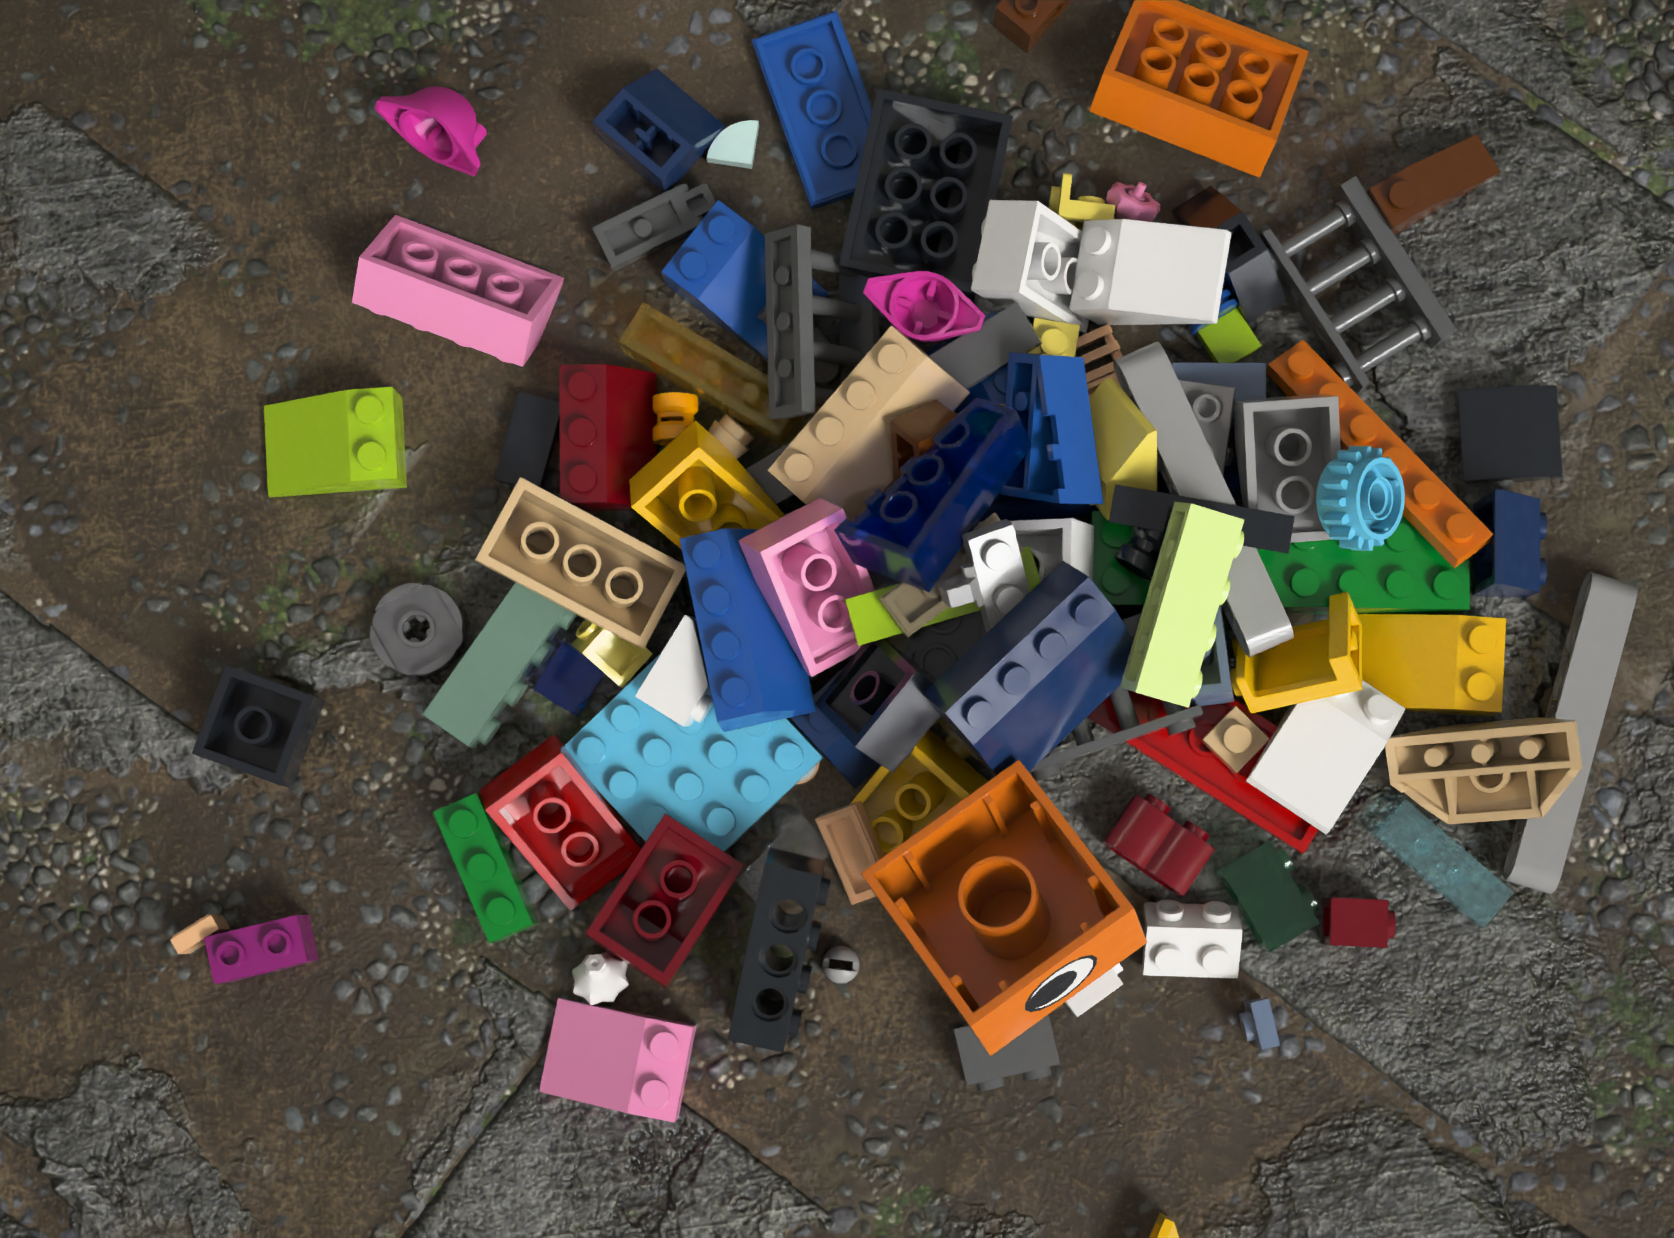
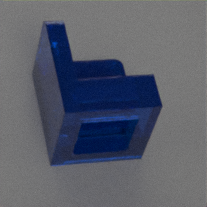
M563 642L533 690L578 717L605 674L588 658Z

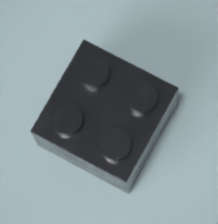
M225 665L192 754L269 782L293 788L325 700Z

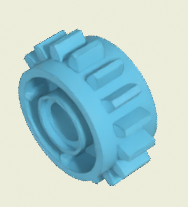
M1349 446L1348 450H1339L1337 458L1330 461L1324 468L1318 482L1316 495L1318 516L1329 537L1339 540L1340 548L1372 551L1373 546H1382L1384 539L1391 536L1397 529L1402 518L1405 502L1404 484L1397 466L1390 457H1382L1381 448Z

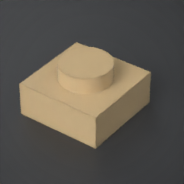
M1237 706L1232 707L1201 739L1233 773H1237L1270 740Z

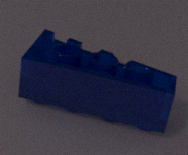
M976 397L932 438L935 445L927 453L917 458L912 457L900 468L903 475L885 492L877 489L864 501L867 508L851 522L846 518L836 527L834 531L853 564L930 592L963 545L962 535L973 531L1032 446L1015 409Z

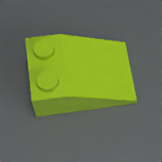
M393 387L343 390L264 406L269 497L407 488L403 401L400 394Z

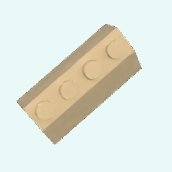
M891 325L768 471L806 505L818 498H822L843 508L852 530L856 525L855 516H864L873 506L876 498L879 499L894 481L890 421L936 399L954 412L970 392L908 337Z
M521 477L475 559L476 562L643 650L686 571L683 563Z

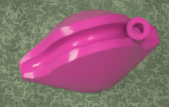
M433 86L421 89L411 95L383 96L376 101L374 109L412 147L437 163L473 177L476 176L481 164L475 148L485 138L487 131L481 124L476 123V114L473 107L461 94L452 89Z
M915 271L868 278L863 291L865 296L896 329L914 340L924 342L941 341L959 335L978 332L981 330L985 319V314L950 280L929 271Z

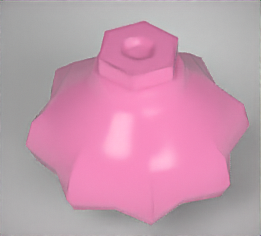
M1116 182L1107 192L1106 197L1108 204L1115 205L1114 219L1152 222L1160 211V203L1154 200L1150 193L1145 192L1147 185L1142 182H1138L1136 187Z

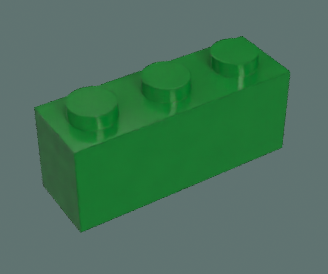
M472 794L434 811L433 814L488 943H497L540 924L498 825L485 811L481 794Z

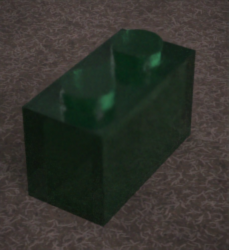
M1270 841L1258 844L1215 870L1263 952H1272L1319 924L1314 915L1319 910L1316 901L1305 886L1297 887L1289 873L1294 869L1293 863L1281 845L1273 847Z

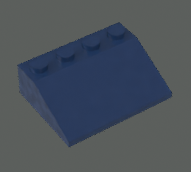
M1062 561L922 695L994 777L1018 760L1030 772L1121 685L1134 640L1115 608L1090 577Z

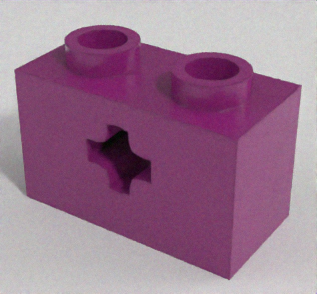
M293 915L204 937L214 984L229 983L319 960L309 915Z

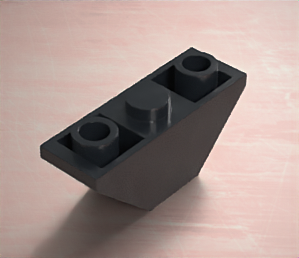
M1209 186L1172 209L1171 212L1180 225L1224 229L1231 232L1223 290L1228 289L1232 295L1229 299L1237 301L1238 305L1236 308L1247 324L1286 300L1267 247L1243 211L1216 189Z

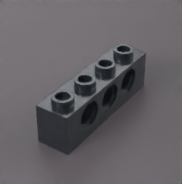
M774 848L769 849L762 873L727 1040L783 1053L787 1037L797 1038L803 1010L794 1008L797 993H807L812 966L804 965V959L807 949L816 951L822 922L813 921L816 904L826 906L832 879L823 876L826 860ZM784 900H793L802 907L803 911L798 914H789L781 909L779 903ZM776 944L785 945L792 951L793 955L787 958L777 957L772 953L770 947ZM768 988L775 989L781 993L783 999L779 1001L767 1000L761 994V991Z

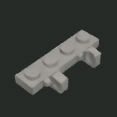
M1007 519L963 534L962 539L968 562L960 566L961 574L937 582L941 599L948 607L954 608L971 602L980 607L986 633L1030 593L1014 526Z

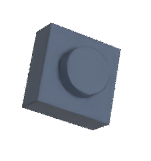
M1260 997L1243 1001L1246 1012L1240 1013L1239 1018L1245 1040H1253L1254 1047L1260 1050L1280 1046L1269 998Z

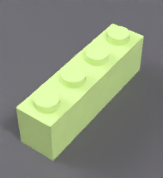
M1174 502L1121 681V688L1189 708L1191 699L1197 696L1202 685L1203 674L1200 668L1205 652L1211 649L1216 638L1217 629L1214 621L1219 605L1225 602L1229 594L1230 579L1228 574L1232 560L1239 555L1243 547L1244 532L1241 531L1244 523L1243 519L1192 503Z

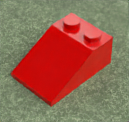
M555 734L480 789L485 811L570 911L630 867L642 849Z

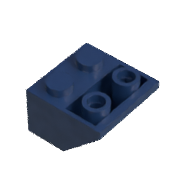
M658 69L623 87L592 121L598 139L662 193L671 190L711 146L716 136L725 129V125Z

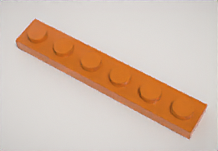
M1301 340L1268 364L1266 374L1287 396L1314 394L1338 396L1341 450H1348L1349 446H1371V448H1381L1382 457L1391 458L1400 471L1404 484L1405 502L1402 515L1453 568H1456L1490 542L1493 533L1304 340Z

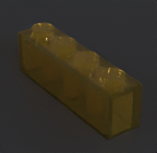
M644 302L619 340L623 353L686 391L697 395L698 398L725 414L727 413L735 420L781 446L798 418L786 420L769 418L768 376Z

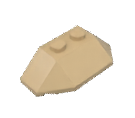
M1536 717L1449 725L1390 736L1385 745L1390 785L1401 793L1407 794L1416 803L1447 824L1542 818L1583 768L1576 720Z

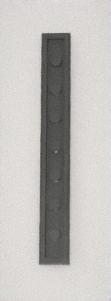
M1015 302L983 322L980 331L962 335L929 357L968 390L1007 366L1009 352L1028 353L1040 346L1042 342L1020 305ZM791 442L746 469L777 506L795 495L775 478L768 469Z

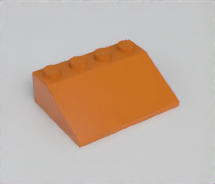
M1134 0L1102 74L1089 112L1260 178L1279 136L1309 51L1178 0Z

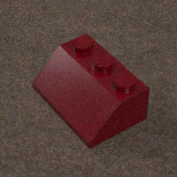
M608 364L559 365L561 499L583 511H635L631 507L629 480L657 455V445L653 443V427L657 424V415L653 412V396L657 394L656 373Z

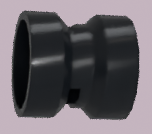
M1133 526L1131 529L1132 538L1128 543L1120 546L1113 558L1128 571L1151 582L1166 532Z

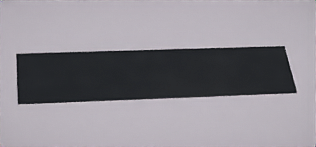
M1115 484L1109 522L1166 532L1174 502L1192 503L1243 519L1244 523L1241 530L1244 532L1243 546L1289 554L1295 516Z

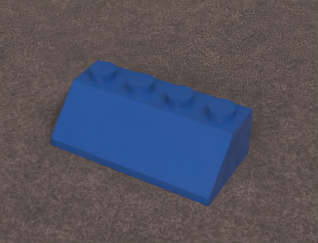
M725 528L680 538L716 719L723 732L816 712L809 675H807L757 586L738 541L759 529Z

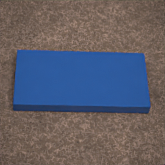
M837 10L751 39L811 210L854 196L873 109Z

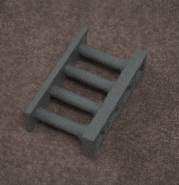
M1355 176L1341 184L1332 197L1335 202L1333 210L1280 242L1270 228L1264 231L1260 238L1269 251L1281 285L1333 363L1331 368L1358 395L1371 383L1364 372L1417 340L1421 342L1426 341L1429 347L1433 349L1446 341L1457 329ZM1342 225L1345 227L1351 226L1360 240L1358 248L1304 280L1289 257ZM1365 264H1376L1385 278L1383 286L1333 317L1328 318L1315 295ZM1392 301L1397 304L1401 302L1410 316L1408 324L1354 357L1341 338L1340 333Z
M798 224L765 234L769 418L778 420L816 413L815 406L822 407L836 391L815 387L814 360L841 364L843 382L880 339L879 310L863 293L869 277L839 268L842 249L838 250V255L811 249V227ZM812 268L839 274V300L812 295ZM813 314L840 319L841 346L814 341Z
M1141 614L1122 620L1133 640ZM1119 686L1109 696L1122 731L1095 740L1086 717L1072 731L1076 747L1052 755L1048 753L1029 773L1035 781H1039L1061 773L1058 764L1164 728L1167 729L1169 736L1195 728L1194 718L1203 714L1201 705L1185 709L1184 706L1162 700L1167 716L1140 725L1128 690Z

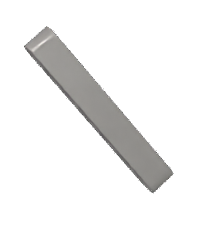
M1157 341L1113 360L1114 370L1121 388L1157 430V466L1170 494L1236 506L1161 344ZM1243 546L1239 555L1232 560L1228 574L1230 590L1227 599L1222 604V608L1242 650L1247 657H1252L1292 639L1294 634L1289 618L1257 549Z
M1589 572L1581 585L1545 718L1576 720L1583 768L1544 817L1517 819L1504 865L1503 878L1505 881L1548 894L1554 893L1560 882L1638 592L1637 585Z

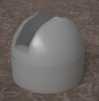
M847 946L831 948L826 952L822 961V969L825 976L830 981L838 984H844L853 980L858 974L860 967L857 954ZM830 959L852 961V971L841 968H829Z

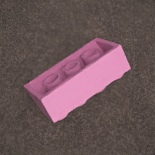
M395 215L359 257L352 303L365 307L375 314L386 315L410 324L418 330L429 331L450 339L460 346L471 347L495 356L503 362L523 367L541 340L563 285L564 277Z

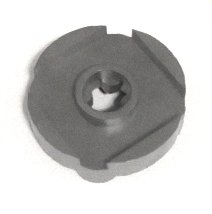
M421 583L400 585L385 594L375 609L373 625L370 627L372 646L378 657L387 666L407 676H429L442 671L455 660L465 644V621L460 607L446 592L431 585H422ZM413 618H417L421 623L429 622L430 628L426 631L427 638L421 642L417 638L409 640L406 636V633L411 630L409 621Z

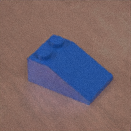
M717 200L661 271L667 287L768 362L767 326L756 316L766 305L765 236L753 225ZM812 279V295L827 298L829 293Z

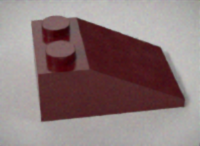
M664 814L587 930L586 936L595 944L666 989L745 865L667 814Z

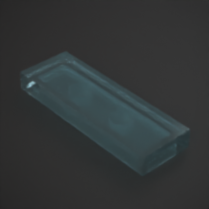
M1406 799L1401 800L1372 834L1479 928H1484L1514 893Z

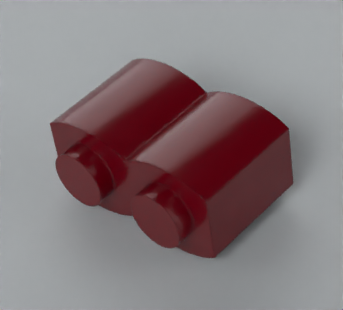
M1147 794L1144 799L1135 795L1125 806L1101 843L1178 897L1184 896L1215 850L1206 843L1210 836L1190 821L1186 820L1183 826L1167 816L1171 810L1170 807L1153 795Z

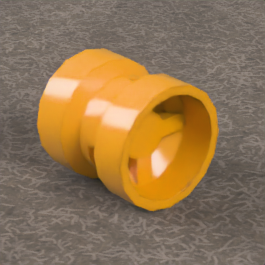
M669 392L653 396V412L657 415V424L653 427L654 444L667 446L694 422V415L698 412L697 395Z

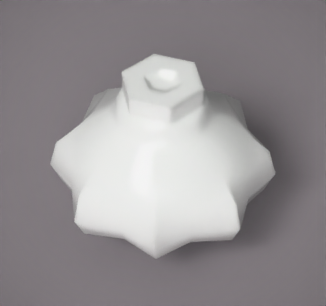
M608 951L601 954H587L582 963L572 970L575 980L573 993L584 997L592 1006L601 1002H614L618 993L629 985L625 975L627 964L622 960L616 959Z

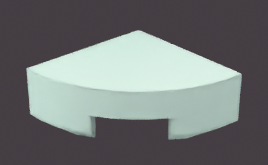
M741 121L721 131L713 140L708 150L707 162L752 169L759 121Z

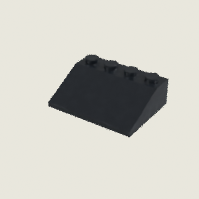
M877 88L839 268L869 278L915 271L933 272L950 280L974 303L976 293L971 290L973 282L972 269L977 262L982 239L981 227L987 215L989 201L996 200L1013 116Z

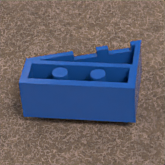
M1009 352L998 494L1060 504H1103L1083 357Z

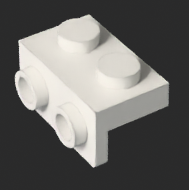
M1175 900L1144 903V935L1147 943L1143 945V975L1238 978L1243 929L1237 906L1219 901H1210L1205 904H1186Z

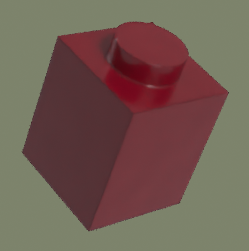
M1323 898L1322 945L1388 948V938H1394L1396 928L1394 910H1388L1389 900Z

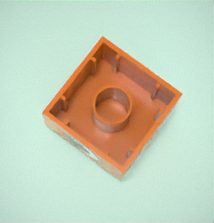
M1020 760L1013 763L861 873L884 909L990 1056L1147 943L1133 906Z

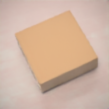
M207 914L173 935L170 941L178 954H191L205 945L204 937L224 933L231 928L223 915Z

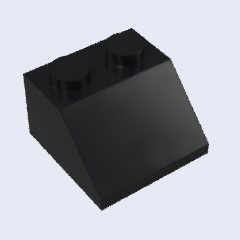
M885 638L863 644L815 703L857 749L892 773L912 753L916 744L933 723L941 717L922 695L936 680Z

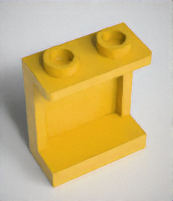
M1348 592L1330 596L1329 619L1293 626L1294 637L1252 657H1247L1236 637L1232 638L1236 668L1230 671L1231 684L1237 697L1243 696L1250 713L1362 690V624Z

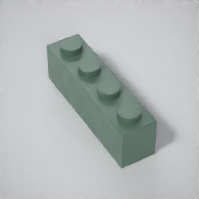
M515 582L422 715L468 747L476 749L479 743L487 745L501 726V722L497 720L500 713L507 704L513 707L520 700L528 687V684L524 682L526 676L533 666L540 669L546 663L555 648L550 642L560 628L568 630L578 615Z

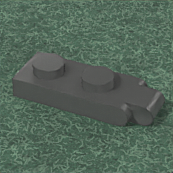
M681 184L592 227L613 272L691 235L716 203V200L708 184L699 185L691 190L687 184Z

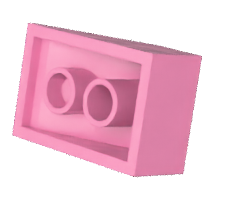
M818 498L738 540L757 586L807 675L813 677L855 654L862 645H857L845 599L875 591V588L843 508Z
M558 998L539 1092L628 1114L675 1123L679 1118L697 1024L599 1005L592 1006L588 1003Z

